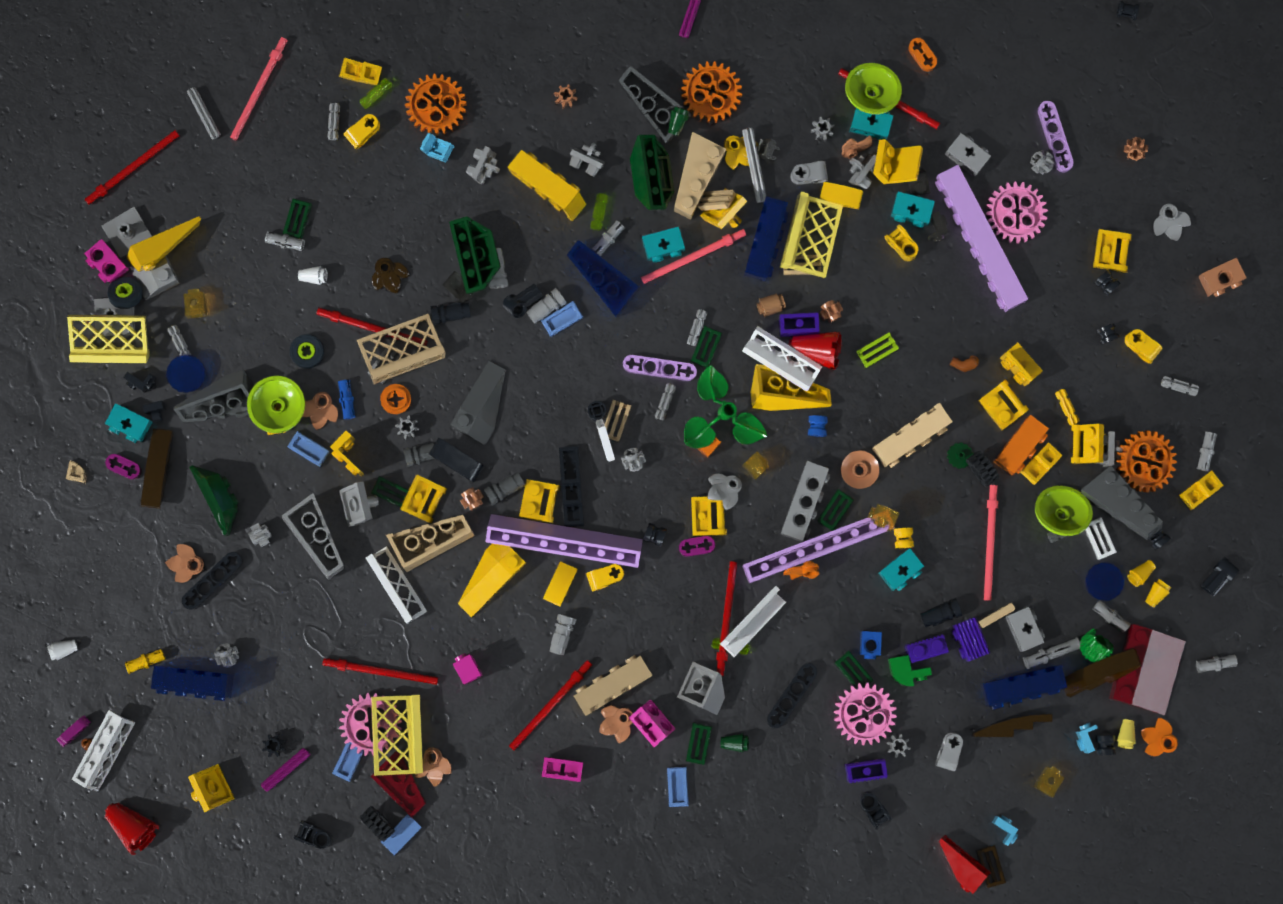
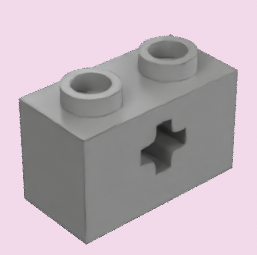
M960 133L945 153L947 157L973 177L979 173L991 157L985 147H979L974 143L972 137ZM971 151L972 154L969 157L966 156V153Z
M1029 607L1005 616L1020 652L1044 643L1043 638H1045L1041 627H1037L1035 622L1037 616L1033 609L1030 610ZM1024 624L1030 626L1028 633L1022 631L1025 627Z

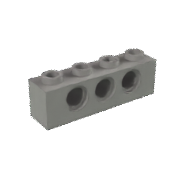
M809 461L806 462L782 527L781 535L800 542L804 538L808 539L811 528L808 527L810 520H815L818 511L815 510L816 503H821L824 492L821 491L823 484H828L831 475L828 474L829 468ZM808 480H816L818 487L810 489L808 487ZM804 497L810 498L811 506L804 507L801 504V499ZM802 515L805 518V523L797 525L795 523V516Z

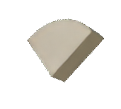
M70 460L66 479L86 483L84 469L78 463Z

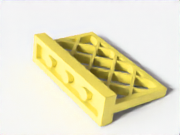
M801 192L796 199L780 267L825 278L843 206L808 196V193ZM809 202L816 203L820 210L812 214L808 208ZM828 208L837 209L836 217L830 219L825 210ZM822 212L827 222L819 226L813 216ZM811 219L816 228L807 232L804 222ZM829 224L832 234L825 237L821 227ZM817 230L822 240L814 243L809 234ZM806 236L811 246L803 250L799 242L800 239ZM825 242L828 250L825 254L821 255L816 246ZM813 248L818 258L810 262L805 252ZM802 254L807 264L803 266L795 265L796 257ZM820 259L824 266L823 271H816L812 263Z
M67 316L70 362L147 363L150 351L147 342L146 316ZM73 321H81L85 326L78 331L73 326ZM93 321H100L104 327L97 331L91 323ZM113 321H119L123 327L116 331L110 324ZM132 321H141V329L138 332L129 325ZM86 328H89L96 334L91 340L82 334ZM106 328L115 334L110 340L101 334ZM125 328L134 335L129 341L120 334ZM78 336L87 343L84 347H75V339ZM99 337L106 344L103 347H97L92 342ZM118 337L125 345L116 347L111 342ZM137 337L143 343V348H136L131 342Z
M420 695L371 697L374 776L423 773ZM398 700H406V709L402 713L394 707ZM376 701H384L389 706L383 714L377 710ZM391 708L399 715L393 723L385 717ZM400 718L407 723V728L403 733L394 726ZM381 719L390 725L384 733L377 729V723ZM391 728L400 735L394 743L385 736ZM382 738L391 745L384 753L378 748V743ZM401 738L408 742V747L404 752L395 746ZM392 748L401 754L394 763L386 756ZM402 757L408 761L409 770H401L396 765ZM383 758L391 764L387 771H379V762Z

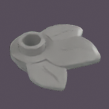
M1166 204L1160 209V216L1155 219L1153 230L1156 236L1165 233L1170 239L1178 241L1182 233V227L1190 226L1191 221L1189 216L1185 212L1178 211L1175 205ZM1166 211H1170L1172 216H1166Z
M720 473L710 476L708 480L713 486L709 490L707 498L715 501L722 500L725 510L734 507L738 501V492L742 488L741 480L737 476L731 475L727 477ZM734 482L736 487H731L729 483Z

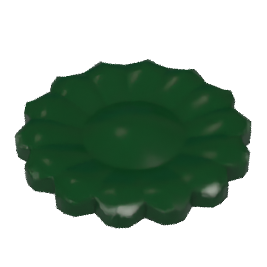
M962 442L950 446V450L947 451L949 464L958 469L966 468L968 466L966 459L973 455L972 449Z

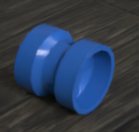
M809 416L808 422L811 426L808 429V436L826 437L827 430L825 425L828 423V417Z

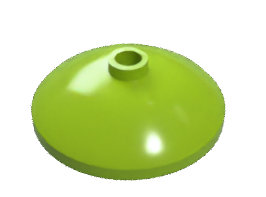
M864 63L855 67L849 73L845 83V91L849 101L857 109L869 114H883L892 110L898 104L902 94V86L897 75L888 67L878 63Z
M270 376L262 379L252 388L247 400V410L253 423L261 430L269 433H283L295 427L301 420L305 411V398L300 387L291 379L283 376ZM277 404H281L280 410L275 409Z
M1049 487L1040 493L1035 503V514L1039 522L1047 530L1058 535L1073 536L1080 534L1088 528L1092 520L1093 510L1089 500L1081 492L1071 487Z

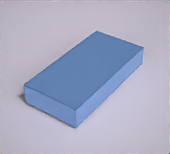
M572 301L542 319L541 322L550 337L581 320L583 316L575 302Z
M298 431L287 446L319 467L322 466L330 453V450Z
M352 743L345 745L332 774L348 782L351 781L364 754V750L357 754V747L351 750Z
M687 767L667 768L669 807L688 806Z
M407 814L394 827L395 832L384 842L381 841V843L395 856L422 826Z

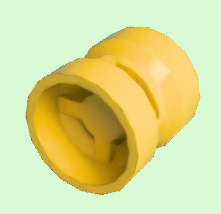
M913 528L894 529L896 549L914 547V541L912 540Z

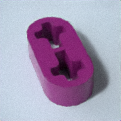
M111 454L106 458L105 463L109 470L128 479L135 480L142 473L140 465L120 455ZM118 458L117 462L121 463L122 467L114 466L112 468L111 460ZM135 466L137 473L129 476L130 472L125 470V467L133 468Z
M709 536L685 539L679 545V551L685 557L708 554L715 548V542ZM704 540H707L709 543H712V546H709V550H705V547L698 548V544H703ZM685 543H689L690 546L696 545V548L691 549L690 553L682 550Z
M85 715L63 732L57 738V741L62 747H65L83 732L91 722Z

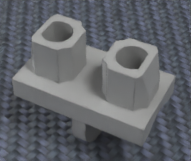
M594 142L591 146L583 145L582 149L588 153L576 147L570 153L572 155L570 165L579 169L583 161L589 163L586 173L591 176H596L606 162L592 156L599 157L601 154L600 151L595 149L597 144Z
M486 146L484 149H475L473 157L479 160L477 166L470 164L466 170L469 176L484 185L487 177L490 178L493 172L499 173L500 170L496 167L498 160L495 157L497 154Z
M860 155L857 160L851 158L849 162L853 166L849 171L853 173V176L848 181L851 185H858L863 189H867L872 181L866 175L869 171L873 174L876 155H868L866 158Z
M1115 431L1104 433L1103 463L1096 464L1108 468L1114 466V459H1120L1117 452H1123V449L1120 447V440H1115Z

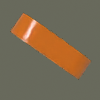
M912 39L908 46L910 54L923 71H932L937 64L936 56L923 39ZM914 43H915L916 45L921 44L920 50H921L922 54L920 53V51H919L918 49H916V50L913 49V48H914ZM923 56H925L927 60H932L931 66L929 64L924 65L925 58Z

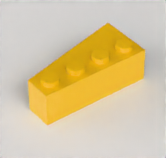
M521 150L507 167L511 174L530 189L534 187V191L544 200L548 197V201L559 212L563 209L567 218L573 222L587 205L579 192L580 188L573 183L568 184L565 182L566 178L560 173L554 174L551 171L552 168L545 162L539 163L537 161L538 158L531 152L526 153Z

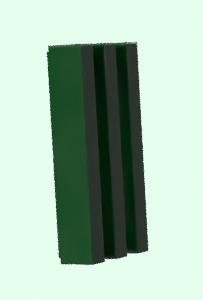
M292 199L282 235L288 234L290 237L302 239L311 203ZM296 204H299L292 232L290 233L288 231ZM303 206H306L299 232L296 234Z
M704 326L691 362L708 368L722 332ZM708 331L710 332V335L708 337L700 360L696 359V357L698 355L706 332ZM715 334L717 335L716 340L714 342L708 360L705 363L703 362V360L705 358L713 335Z
M379 476L371 494L401 507L402 503L376 491L377 489L383 490L402 500H405V496L381 486L380 482H384L405 493H408L409 490Z
M838 489L817 522L834 531L854 499ZM841 495L842 498L840 499V501L838 502V504L836 505L828 519L824 521V516L831 508L837 497ZM847 499L848 503L831 526L829 524L844 500Z
M850 651L834 662L855 689L858 688L857 683L842 667L841 662L847 666L862 684V687H865L866 682L846 660L847 657L852 660L868 681L866 682L868 684L874 681Z
M693 723L686 756L687 762L705 765L712 730L711 726ZM696 728H700L694 759L690 757ZM706 729L707 734L702 760H698L703 730Z

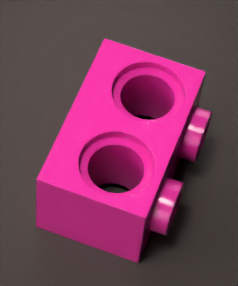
M102 239L84 253L88 258L85 261L92 269L95 267L100 272L98 276L104 283L109 282L111 284V282L123 277L130 271ZM98 252H103L104 254L101 260L95 259ZM115 266V273L108 275L109 267Z
M464 653L455 658L456 662L453 663V666L464 685L483 676L472 655L469 654L467 656Z
M649 700L629 717L653 747L657 746L676 729L652 700Z
M544 757L542 777L581 782L583 762Z

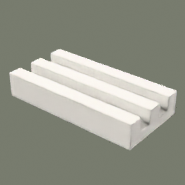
M603 419L596 420L607 461L615 460Z
M1102 517L1091 521L1085 531L1097 559L1100 560L1117 553ZM1096 523H1099V525H1100V528H1101V530H1102V532H1103V535H1104V537H1105V539H1106V541H1107V544H1108V546H1109V548H1110V551H1109V552L1107 551V549H1106V547H1105V545H1104V542H1103V540H1102V538H1101V535H1100V533H1099V531H1098V528H1097V526H1096ZM1089 526H1092V528H1093V531H1094V533H1095V535H1096V537H1097V540H1098V542H1099V544H1100V547H1101V549H1102V551H1103V554H1102V555H1101V553H1100V550H1099V548H1098V546H1097V543H1096V541H1095V539H1094V536H1093V534H1092L1091 529H1090Z

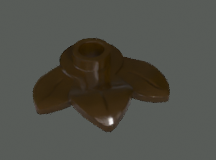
M380 258L375 263L376 272L372 276V285L375 290H379L384 286L388 291L398 293L401 283L400 279L409 277V272L401 263H393L388 258ZM382 264L388 265L386 271L381 270Z

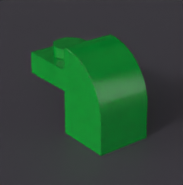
M909 655L888 659L893 679L903 686H914L913 678H916L917 682L928 680L927 676L932 675L931 667L911 670Z

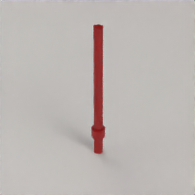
M841 68L838 75L847 79L850 72ZM900 100L895 106L917 118L916 121L922 124L926 123L936 130L940 125V122L929 117L926 112L922 110L920 112Z
M175 130L105 184L97 186L96 190L84 200L90 205L100 196H105L109 189L178 138L179 134Z
M318 307L316 315L329 318L330 321L336 323L343 322L375 333L388 329L342 315L341 312L336 310L329 311ZM399 332L398 334L407 339L410 336L408 334ZM412 336L411 341H414L419 344H421L423 340L421 338ZM425 340L423 346L427 347L428 341Z
M732 561L729 565L720 643L729 635L737 562ZM720 645L719 652L716 655V661H718L716 672L724 677L728 653Z
M324 658L322 664L323 666L335 667L341 671H346L347 669L435 685L438 683V677L352 663L340 658L339 660Z
M588 660L570 675L571 678L510 743L509 747L515 751L569 690L584 678L583 675L592 666Z

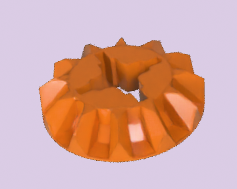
M392 384L382 391L380 397L381 405L388 413L398 415L405 412L410 406L411 395L403 385ZM395 391L398 397L404 398L398 401L397 407L394 402L388 401L394 398Z

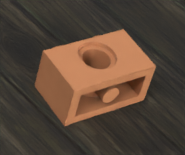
M1237 258L1198 276L1208 297L1213 294L1215 297L1226 293L1224 289L1228 287L1235 289L1243 285L1241 281L1246 279ZM1219 276H1226L1227 283H1222Z

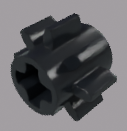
M268 734L269 740L262 741L265 744V748L262 751H268V757H271L273 753L279 757V751L286 750L282 747V743L285 740H279V734H276L275 738ZM271 741L278 743L276 751L275 749H270Z

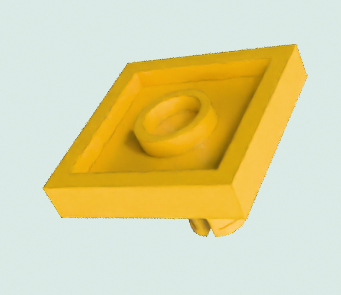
M736 193L728 209L704 210L700 216L704 221L720 229L727 223L732 228H736L738 226L736 222L739 224L742 222L736 213L744 206L747 200Z
M219 764L188 777L194 789L191 793L192 799L200 802L204 813L235 799Z

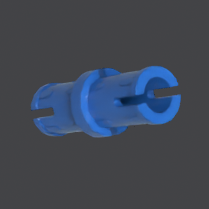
M350 380L338 381L340 391L339 403L342 406L343 419L356 418L353 401L355 400L354 396H352Z

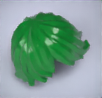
M1094 628L1088 631L1080 641L1082 655L1091 662L1108 658L1114 651L1113 644L1102 635H1095L1097 629Z

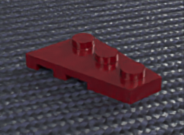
M395 751L389 759L394 763L401 754ZM402 757L396 765L401 770H409ZM386 760L379 767V771H387L391 764ZM373 773L371 775L372 779L411 818L426 804L412 774L374 776Z

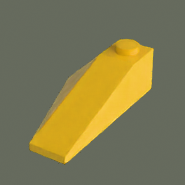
M200 216L131 245L127 256L128 262L139 272L152 270L156 267V264L199 226Z
M756 364L751 387L752 408L773 411L831 407L830 389L813 383L809 390L805 391L767 366Z
M492 543L485 550L458 604L472 618L526 565V562L510 546Z

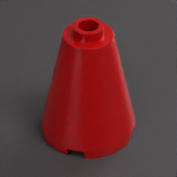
M837 331L793 336V339H789L788 345L821 366L836 370L839 364L838 354H841L842 335L840 334L841 332Z
M112 803L105 810V818L131 855H136L135 851L138 849L140 851L144 850L155 838V829L159 830V825L156 822L120 803Z

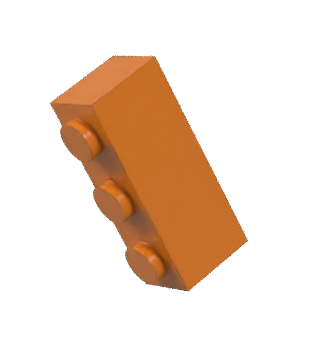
M1029 415L993 462L1011 476L1015 472L1019 474L1025 467V464H1023L1027 457L1030 459L1037 451L1035 446L1038 442L1042 444L1047 438L1048 434L1046 432L1049 428L1032 415Z

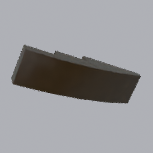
M153 428L144 475L141 507L156 509L161 507L167 480V467L170 458L169 450L173 436L172 430Z
M1133 648L1077 670L1062 678L1061 681L1066 696L1071 698L1085 689L1091 691L1105 682L1112 683L1142 665L1136 649Z
M1052 714L1027 715L1006 719L973 732L972 737H1014V729L1033 730V722H1052Z

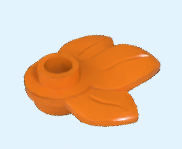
M807 561L802 566L791 567L783 572V575H790L791 580L801 576L813 579L820 574L819 565L813 561Z
M1158 718L1155 728L1148 727L1141 730L1143 740L1148 743L1145 749V753L1148 755L1159 756L1163 752L1171 753L1176 750L1178 741L1172 735V726L1166 720ZM1167 739L1171 742L1169 747H1166L1164 744Z

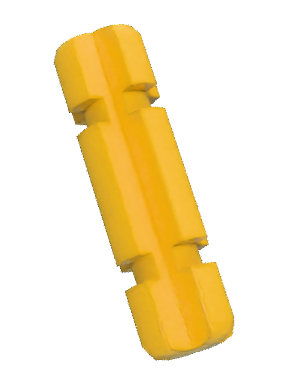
M1061 389L1057 391L1055 395L1058 400L1060 399L1059 403L1065 416L1068 417L1069 425L1077 424L1080 420L1077 414L1075 415L1074 413L1076 411L1070 398H1067L1066 390Z

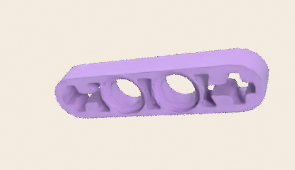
M1044 101L1038 107V115L1051 155H1053L1054 165L1059 172L1065 173L1072 168L1073 158L1055 104L1051 101ZM1045 106L1047 108H1051V111L1049 112L1050 118L1054 116L1053 119H1049L1048 121H1045V119L1048 118L1047 112L1042 111L1045 108ZM1048 124H1056L1058 127L1057 132H1050L1047 128ZM1061 141L1063 149L1059 151L1054 149L1053 143ZM1066 152V154L1063 155V159L1065 162H1069L1066 168L1064 167V165L1060 166L1059 164L1062 161L1060 154Z
M628 355L623 361L624 369L634 374L681 381H691L697 374L696 367L685 362L637 355ZM634 359V363L640 364V360H644L642 371H639V366H633V369H629V365L626 362ZM647 362L655 363L656 369L653 372H648L645 369ZM668 364L673 365L675 368L674 373L671 375L664 372V367ZM677 365L681 366L680 370H686L687 367H690L694 374L686 377L685 373L680 372V376H676L678 372Z

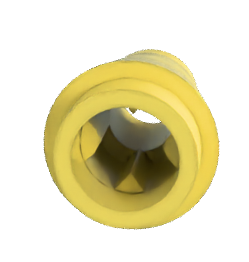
M1123 719L1116 740L1118 747L1133 749V746L1136 744L1133 720Z

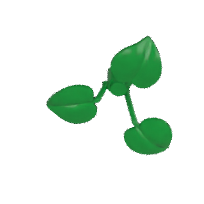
M712 365L706 368L700 375L697 383L698 394L703 400L713 398L715 403L722 406L718 409V417L709 424L702 417H693L688 420L684 428V443L691 448L697 449L709 446L716 437L715 431L710 427L720 419L729 420L730 418H732V423L735 424L733 435L741 444H752L767 437L764 426L754 415L744 412L737 416V408L734 403L717 400L727 394L728 383L724 376Z

